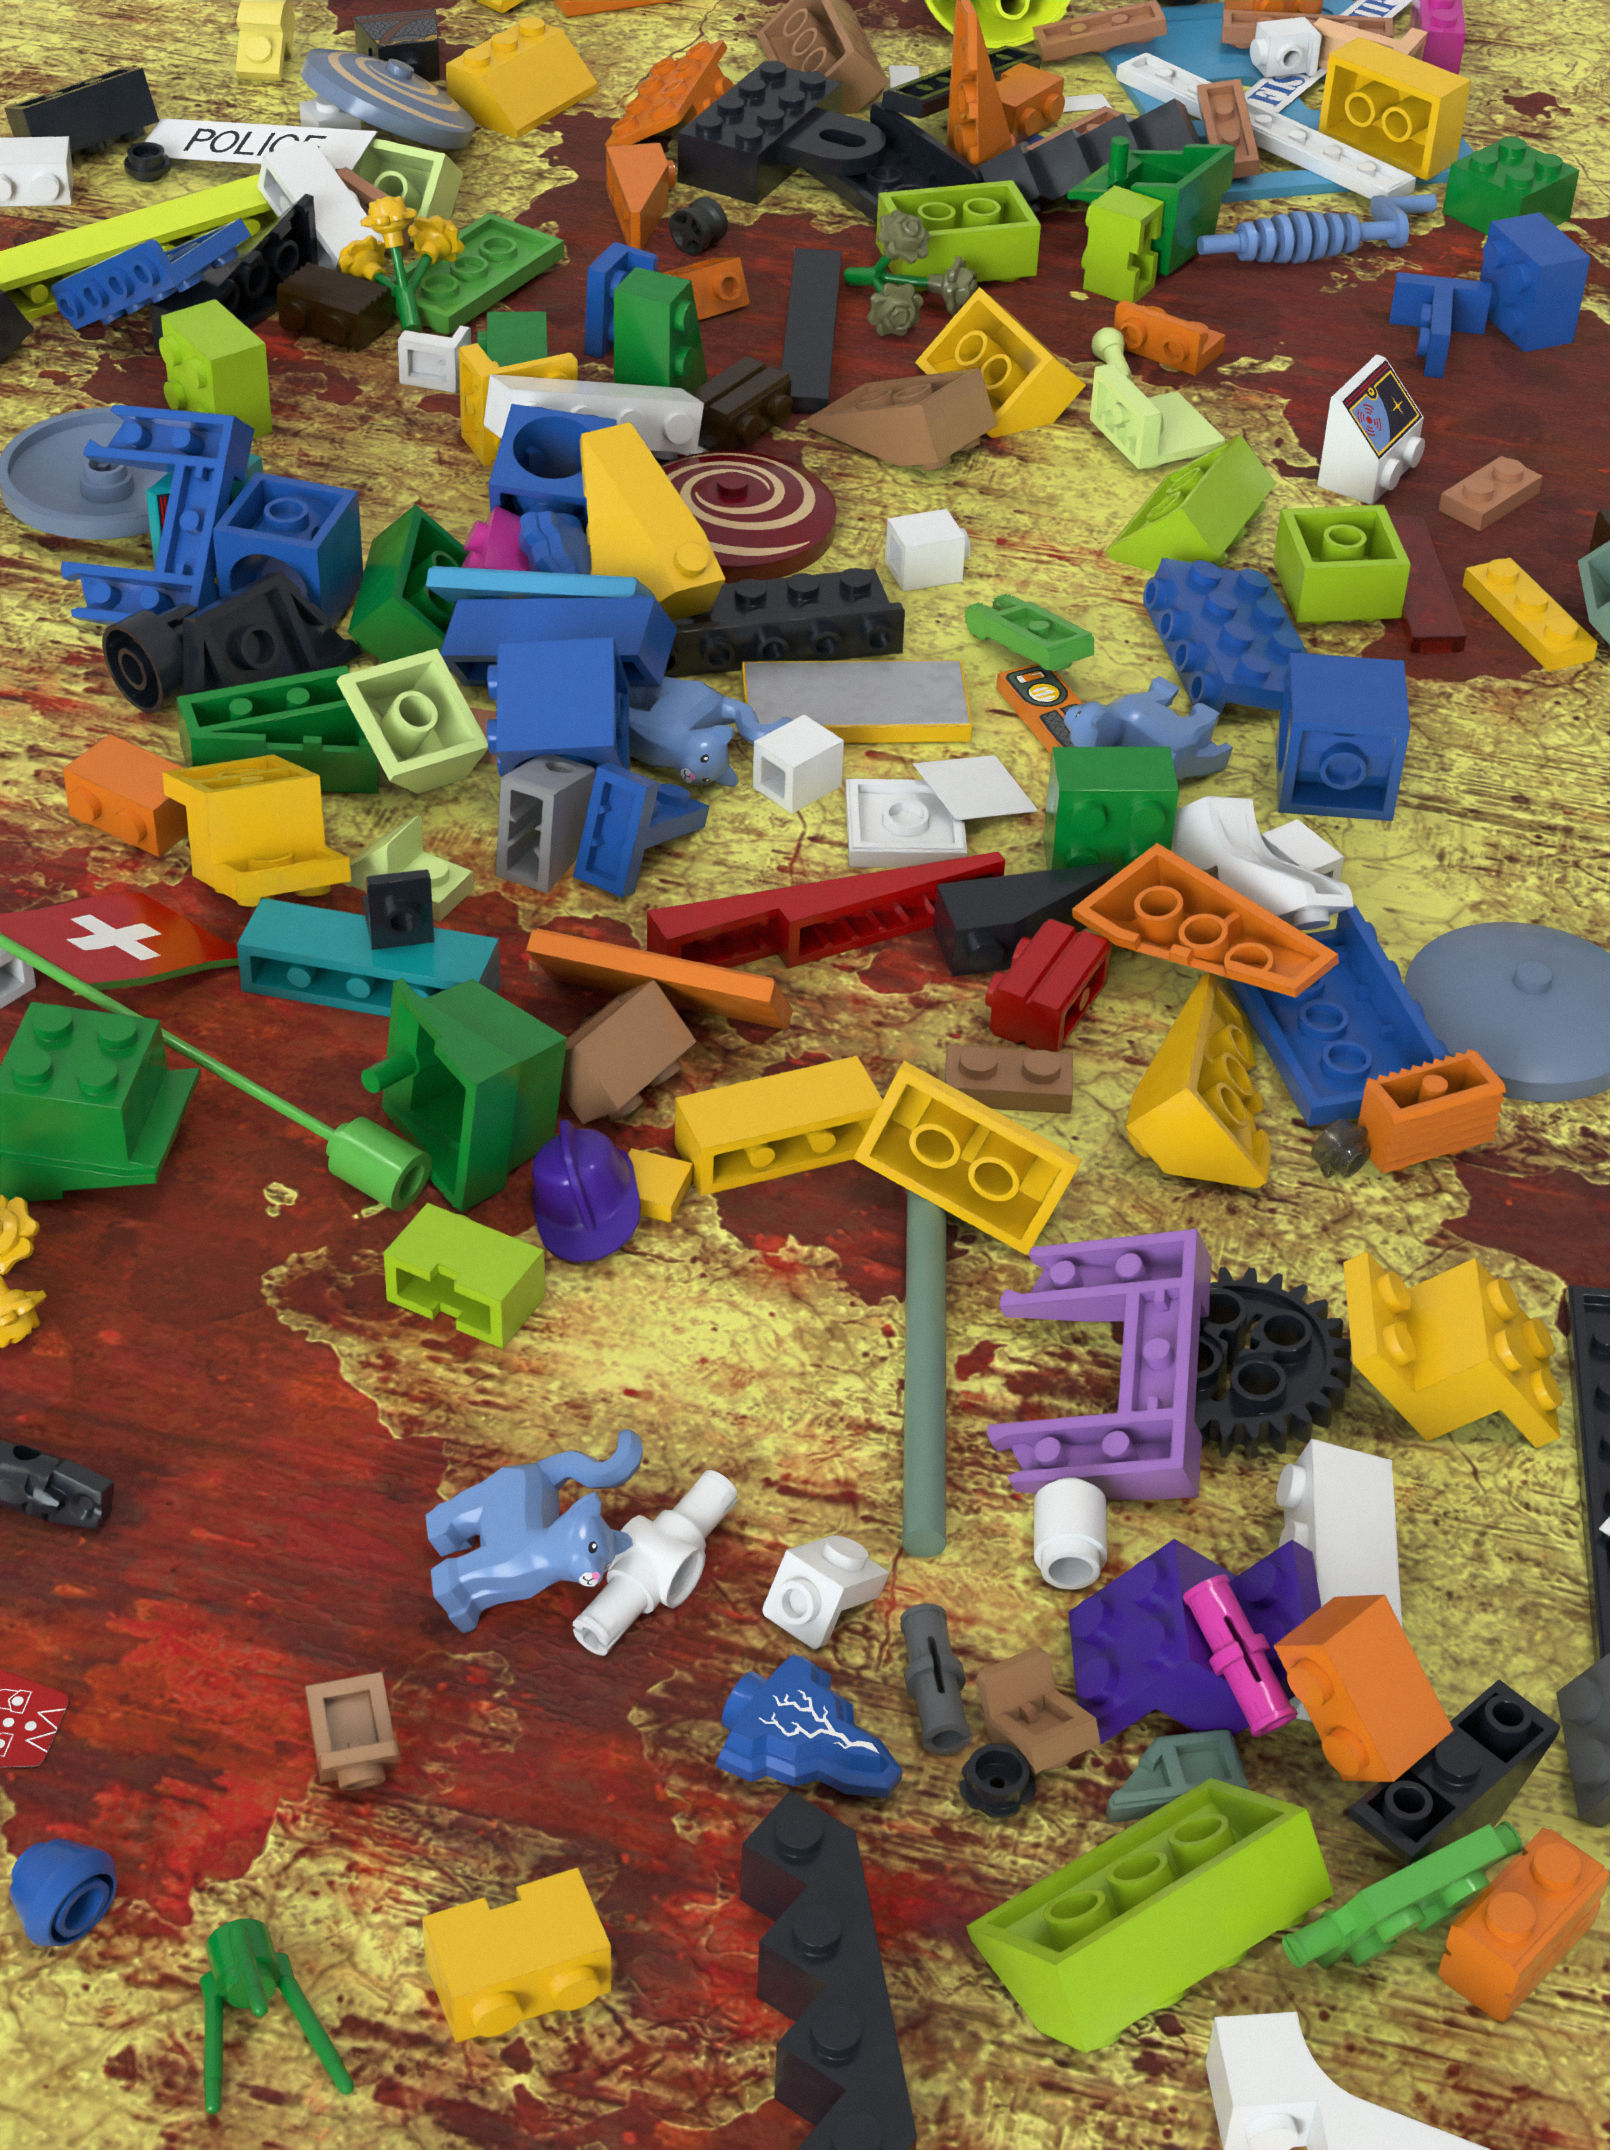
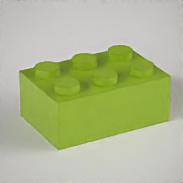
M1013 180L878 194L876 245L882 255L884 254L883 248L885 244H882L877 239V235L881 231L879 220L883 215L891 216L894 210L917 216L922 221L924 229L930 234V239L927 242V257L924 259L917 258L913 264L907 263L902 258L892 260L888 267L893 274L929 278L930 274L944 275L946 270L953 266L956 256H959L966 261L967 269L977 272V282L992 280L1014 282L1021 277L1037 276L1041 224ZM913 286L915 291H924L928 289Z

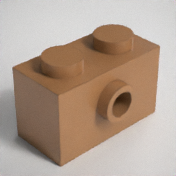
M654 979L619 994L567 1038L560 1092L582 1124L608 1115L611 1121L614 1122L632 1112L644 1101L639 1092L648 1084L651 1087H655L678 1072L682 1067L678 1058L697 1042Z

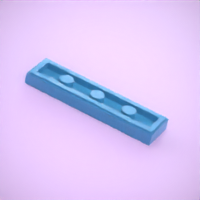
M433 566V568L428 569L426 582L427 588L446 602L456 603L457 599H481L485 596H495L501 599H529L533 596L548 598H627L634 594L655 597L652 591L636 577Z

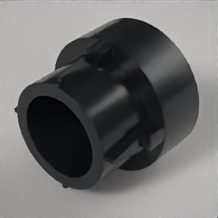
M181 603L159 615L151 611L141 610L105 629L102 637V648L108 670L124 697L142 712L155 713L177 702L178 696H183V618L197 612L196 606Z

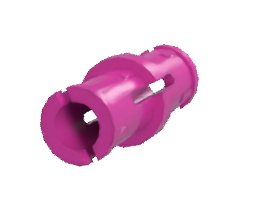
M1222 1574L1195 1585L1185 1592L1183 1600L1186 1605H1189L1213 1653L1209 1663L1215 1675L1224 1674L1251 1727L1249 1730L1252 1736L1259 1737L1288 1724L1297 1717L1298 1713L1295 1707L1291 1705L1266 1657L1271 1648L1264 1634L1254 1633L1229 1585V1578L1227 1575Z

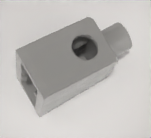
M543 755L512 770L501 778L495 876L548 893L577 860L596 770L593 767L556 755Z

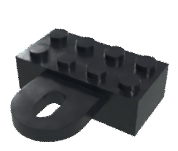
M764 61L678 132L677 182L757 205L799 167L835 176L859 175L878 168L885 159L886 136L879 127L868 121L841 114L842 82L828 79L819 72H802L787 68L784 63L779 61Z

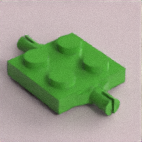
M1503 1821L1494 1828L1488 1824L1359 1891L1339 1910L1328 1909L1321 1913L1320 1919L1292 1934L1285 1935L1282 1938L1284 1951L1290 1962L1299 1969L1317 1958L1324 1970L1350 1956L1356 1968L1361 1967L1391 1950L1398 1944L1396 1938L1415 1927L1422 1934L1462 1910L1460 1904L1478 1895L1491 1885L1485 1875L1491 1866L1522 1851L1521 1838L1517 1830L1509 1822Z

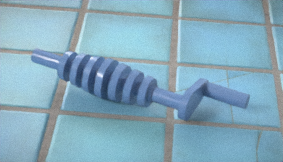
M1435 194L1396 197L1373 196L1370 202V212L1374 222L1359 223L1354 214L1346 213L1340 216L1337 213L1326 212L1322 215L1320 212L1311 211L1306 213L1303 211L1289 212L1288 215L1283 213L1274 215L1271 219L1268 217L1256 219L1254 223L1251 221L1239 223L1234 233L1199 236L1197 239V250L1200 255L1235 252L1240 261H1253L1256 259L1258 262H1271L1273 260L1275 263H1288L1291 259L1294 264L1305 263L1308 258L1310 261L1322 259L1324 255L1332 257L1339 255L1341 252L1344 254L1354 252L1362 241L1386 240L1391 248H1402L1407 244L1409 238V222L1406 214L1435 212L1437 198Z

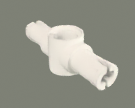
M706 1470L673 1510L660 1512L653 1521L638 1515L623 1527L621 1531L629 1534L632 1538L633 1546L625 1552L615 1555V1559L609 1567L606 1577L608 1584L573 1621L572 1626L575 1627L573 1629L574 1635L585 1648L597 1655L605 1656L641 1613L648 1614L652 1612L660 1602L668 1607L675 1608L688 1598L698 1583L705 1566V1538L738 1501L735 1498L738 1495L735 1486L725 1476L713 1470Z

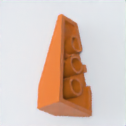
M956 0L946 146L979 168L980 164L1016 146L1014 135L1009 132L977 13L970 0Z
M1156 843L1072 908L1073 918L1102 937L1107 938L1116 946L1295 998L1339 963L1338 953L1159 843Z

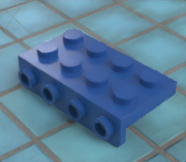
M239 218L166 252L163 251L156 240L149 239L59 280L51 286V291L56 299L60 313L70 321L75 330L99 319L106 325L126 312L131 314L150 302H153V304L157 303L177 290L180 293L194 286L205 278L203 275L205 271L211 267L217 269L236 258L239 253L235 246L251 235L242 219Z
M1162 558L1155 576L1151 577L1146 583L1143 603L1193 706L1197 703H1203L1219 712L1220 715L1227 702L1281 711L1290 652L1308 654L1268 577L1253 569L1230 570L1219 568L1203 560L1191 563Z
M1353 904L1354 907L1339 912L1336 929L1306 933L1338 953L1339 963L1298 997L1295 998L1227 978L1308 1127L1358 1119L1368 1078L1377 1080L1379 1074L1388 1077L1390 1071L1400 1073L1401 1068L1411 1070L1412 1065L1422 1067L1423 1062L1433 1064L1434 1058L1444 1061L1445 1055L1449 1056L1445 1043L1436 1039L1427 1024L1422 1005L1418 1000L1412 999L1401 981L1397 964L1393 960L1389 961L1378 943L1374 926L1364 920L1355 904Z

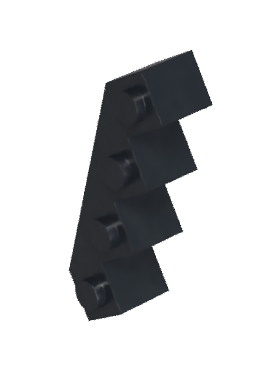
M1174 98L1136 119L1123 113L1085 134L1070 129L1032 150L1018 144L980 164L978 167L985 183L1013 180L1037 217L1042 212L1069 204L1070 207H1076L1085 203V201L1079 199H1067L1068 191L1109 162L1111 139L1115 136L1128 138L1130 140L1129 150L1183 151V147L1187 144L1202 143L1185 104Z
M790 1790L742 1843L740 1900L775 1922L759 1941L757 1997L795 2021L777 2043L774 2099L816 2126L797 2150H916L917 2134L856 1832Z

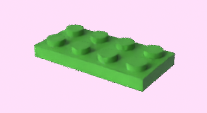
M487 213L459 231V239L464 244L465 249L461 254H458L455 262L440 260L434 265L428 266L415 292L421 324L430 327L435 332L450 335L459 326H463L564 258V240ZM419 258L405 266L408 283L420 261ZM394 273L388 278L397 285L396 275ZM391 294L392 313L400 318L396 298Z

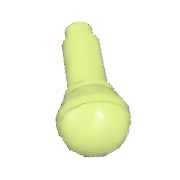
M1112 327L1098 330L1093 336L1091 343L1094 355L1106 362V365L1113 363L1131 381V370L1123 355L1125 340L1122 333Z

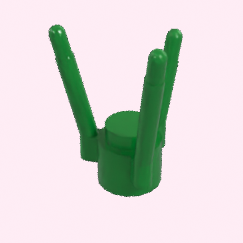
M247 1918L227 1922L215 1929L208 1937L205 1946L211 1971L203 1975L199 1980L205 2002V2110L209 2114H216L222 2106L223 2003L228 2000L229 2004L236 2008H251L255 2016L263 2017L268 2013L269 2009L267 2000L273 1996L276 1987L280 1989L339 2092L344 2095L351 2094L355 2087L354 2082L296 1981L289 1956L285 1953H275L268 1926L262 1921Z

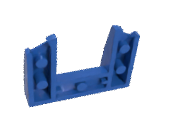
M113 405L110 411L124 420V423L107 447H102L90 439L84 448L83 455L95 461L174 473L155 571L62 561L61 572L63 579L69 582L81 579L87 604L85 608L77 607L72 609V617L82 621L112 625L141 610L151 611L159 615L181 603H188L200 610L219 600L218 585L214 583L216 558L213 528L228 509L233 481L244 482L254 428L233 415Z

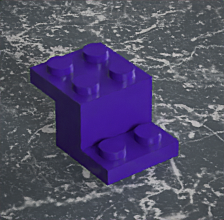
M1173 1539L1070 1610L1068 1614L1077 1705L1096 1717L1100 1743L1103 1744L1155 1709L1160 1710L1197 1732L1228 1729L1231 1730L1232 1736L1249 1726L1224 1674L1215 1675L1209 1663L1213 1653L1189 1605H1186L1183 1600L1185 1592L1209 1578L1222 1574L1227 1575L1229 1578V1585L1254 1633L1264 1634L1271 1648L1266 1657L1287 1698L1290 1700L1295 1697L1287 1681V1672L1274 1645L1321 1608L1312 1551L1294 1540H1290L1236 1576L1178 1540Z

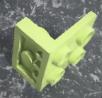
M1113 363L1095 367L1090 421L1138 469H1151L1159 467L1164 463L1185 458H1198L1225 443V437L1178 392H1170L1147 398Z

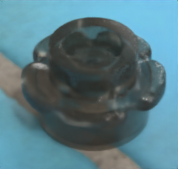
M1339 1119L1322 1132L1312 1147L1311 1158L1320 1165V1171L1323 1172L1325 1178H1331L1336 1173H1339L1344 1178H1349L1363 1167L1371 1152L1370 1148L1364 1144L1368 1130L1364 1126L1355 1128L1346 1119Z

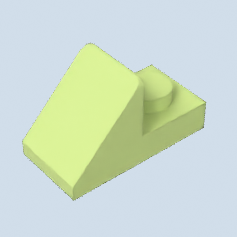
M420 815L411 818L375 840L350 863L351 881L344 882L367 892L366 877L427 869L431 878L433 919L439 922L474 890L473 871L423 851L422 818Z

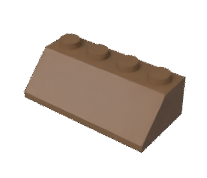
M790 0L756 34L768 61H779L784 63L787 68L802 72H819L828 79L842 82L841 114L859 113L867 104L876 101L882 94L884 87L889 83L854 11L845 0Z

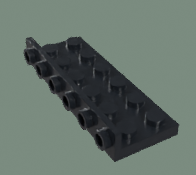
M849 568L843 572L815 575L799 573L786 578L766 580L743 579L737 583L723 584L711 611L672 621L677 631L663 677L676 678L741 671L742 662L834 661L903 653L905 610L901 603L889 602L875 568Z

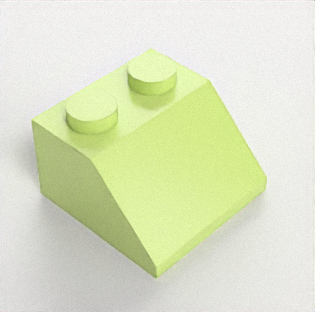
M376 138L372 139L351 170L387 195L392 197L401 196L407 208L417 210V217L421 216L429 219L431 216L439 215L446 220L452 215L464 174L444 153ZM410 238L409 243L414 244L413 239Z
M438 649L344 674L336 681L389 781L416 794L466 779L488 750L487 739Z

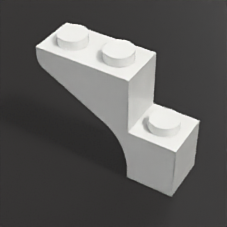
M1206 796L1176 809L1173 831L1175 854L1295 928L1310 930L1330 924L1331 915L1354 907L1352 893L1346 883L1283 861L1270 852L1257 827L1252 799Z
M1297 2012L1214 2018L1205 2063L1223 2150H1290L1293 2147L1306 2146L1307 2150H1491L1360 2099L1341 2089L1322 2071L1312 2057L1304 2040Z

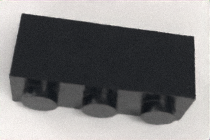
M121 67L4 108L14 137L69 136L71 153L79 150L81 155L95 153L107 148L105 141L119 136L121 141L143 136L146 134L145 126L159 122L144 70L139 67Z

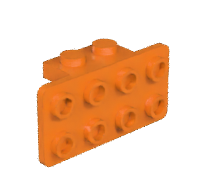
M705 40L691 47L686 52V56L674 61L673 57H667L656 63L650 69L652 74L649 79L637 88L639 92L637 97L625 106L624 110L626 113L623 118L611 127L613 133L605 143V147L632 145L678 124L682 119L688 124L730 90L734 84L729 78L724 77L718 66L720 59L727 50L724 41L719 40L710 44L708 40Z

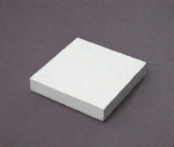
M846 779L845 801L849 867L903 868L967 857L964 820L956 821L925 780Z

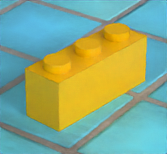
M858 1056L844 1058L676 1097L675 1147L683 1161L693 1163V1182L700 1196L853 1160L883 1099Z

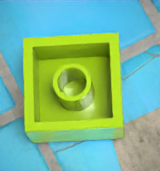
M216 299L162 315L163 337L159 339V349L166 363L168 382L164 383V394L170 408L179 411L236 416L254 428L253 439L272 433L265 342Z
M1385 505L1281 509L1273 564L1297 623L1324 624L1328 621L1348 620L1375 622L1380 619L1401 618L1411 564Z

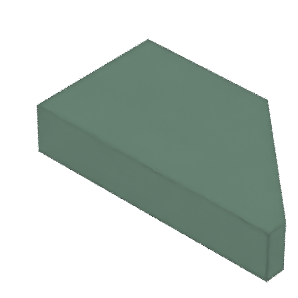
M1208 1730L1156 1737L1141 1756L1138 1767L1119 1791L1116 1790L1109 1798L1106 1811L1108 1822L1143 1819L1209 1778L1250 1790L1231 1730Z

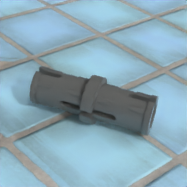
M923 1603L907 1609L900 1617L901 1632L904 1634L909 1666L905 1670L904 1678L908 1695L917 1701L924 1748L936 1755H947L964 1749L971 1740L970 1727L966 1722L960 1692L964 1688L966 1679L962 1662L953 1656L947 1629L946 1611L936 1604Z

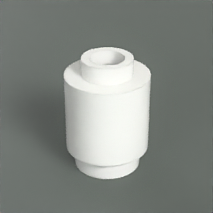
M1062 1478L1042 1487L1034 1498V1561L1041 1570L1043 1578L1057 1588L1073 1590L1093 1584L1098 1579L1100 1570L1107 1562L1105 1495L1095 1485L1078 1478Z

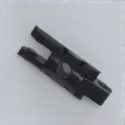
M0 1437V1506L45 1521L95 1530L110 1518L114 1496L113 1480L69 1459Z

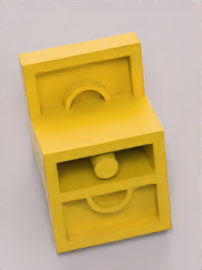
M274 754L162 772L164 795L186 806L192 875L215 888V892L231 897L237 901L238 905L254 907L258 906L261 898L274 900V895L293 891L298 896H319L329 893L331 891L330 885L351 881L350 858L325 845L320 775Z
M1367 1251L1343 1262L1353 1364L1427 1442L1499 1410L1509 1418L1535 1448L1561 1438L1556 1408L1562 1406V1395L1557 1382L1551 1374L1549 1357L1554 1355L1555 1352L1553 1340L1548 1329L1539 1318L1534 1317L1530 1319L1519 1307L1517 1298L1505 1279L1498 1278L1495 1280L1475 1257L1407 1289L1397 1273L1394 1271L1387 1273Z

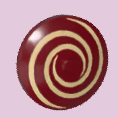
M713 451L680 457L660 465L705 532L725 577L724 583H737L743 579H776L791 575L816 562L825 554L833 542L836 527V503L834 497L821 479L795 463L760 453Z

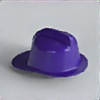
M568 1119L560 1121V1134L554 1136L541 1146L535 1154L532 1167L534 1184L532 1195L538 1232L545 1248L559 1259L576 1263L596 1261L618 1251L631 1239L640 1222L641 1203L634 1166L628 1154L615 1147L611 1139L603 1133L594 1129H575Z

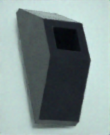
M1500 1679L1450 1721L1453 1731L1394 1782H1379L1350 1807L1348 1817L1408 1866L1488 1824L1493 1828L1558 1736L1560 1730L1558 1723Z

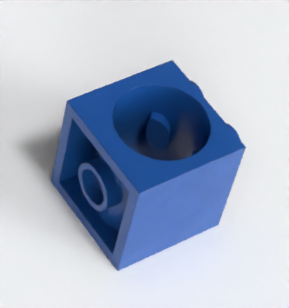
M511 403L489 481L490 512L497 505L520 517L526 512L539 513L548 510L555 514H571L582 522L584 533L587 535L588 513L587 499L583 493L580 437L582 433L616 426L617 420Z
M255 472L213 528L219 599L268 573L283 572L300 589L301 595L306 601L315 603L329 617L326 623L333 629L359 591L363 577L359 495L356 490Z
M614 637L497 643V665H489L487 671L490 700H497V719H488L487 743L490 755L497 754V766L500 777L543 755L560 756L591 766L595 770L597 766L609 762L630 770V687Z
M1290 652L1275 744L1278 813L1393 821L1410 732L1404 661Z

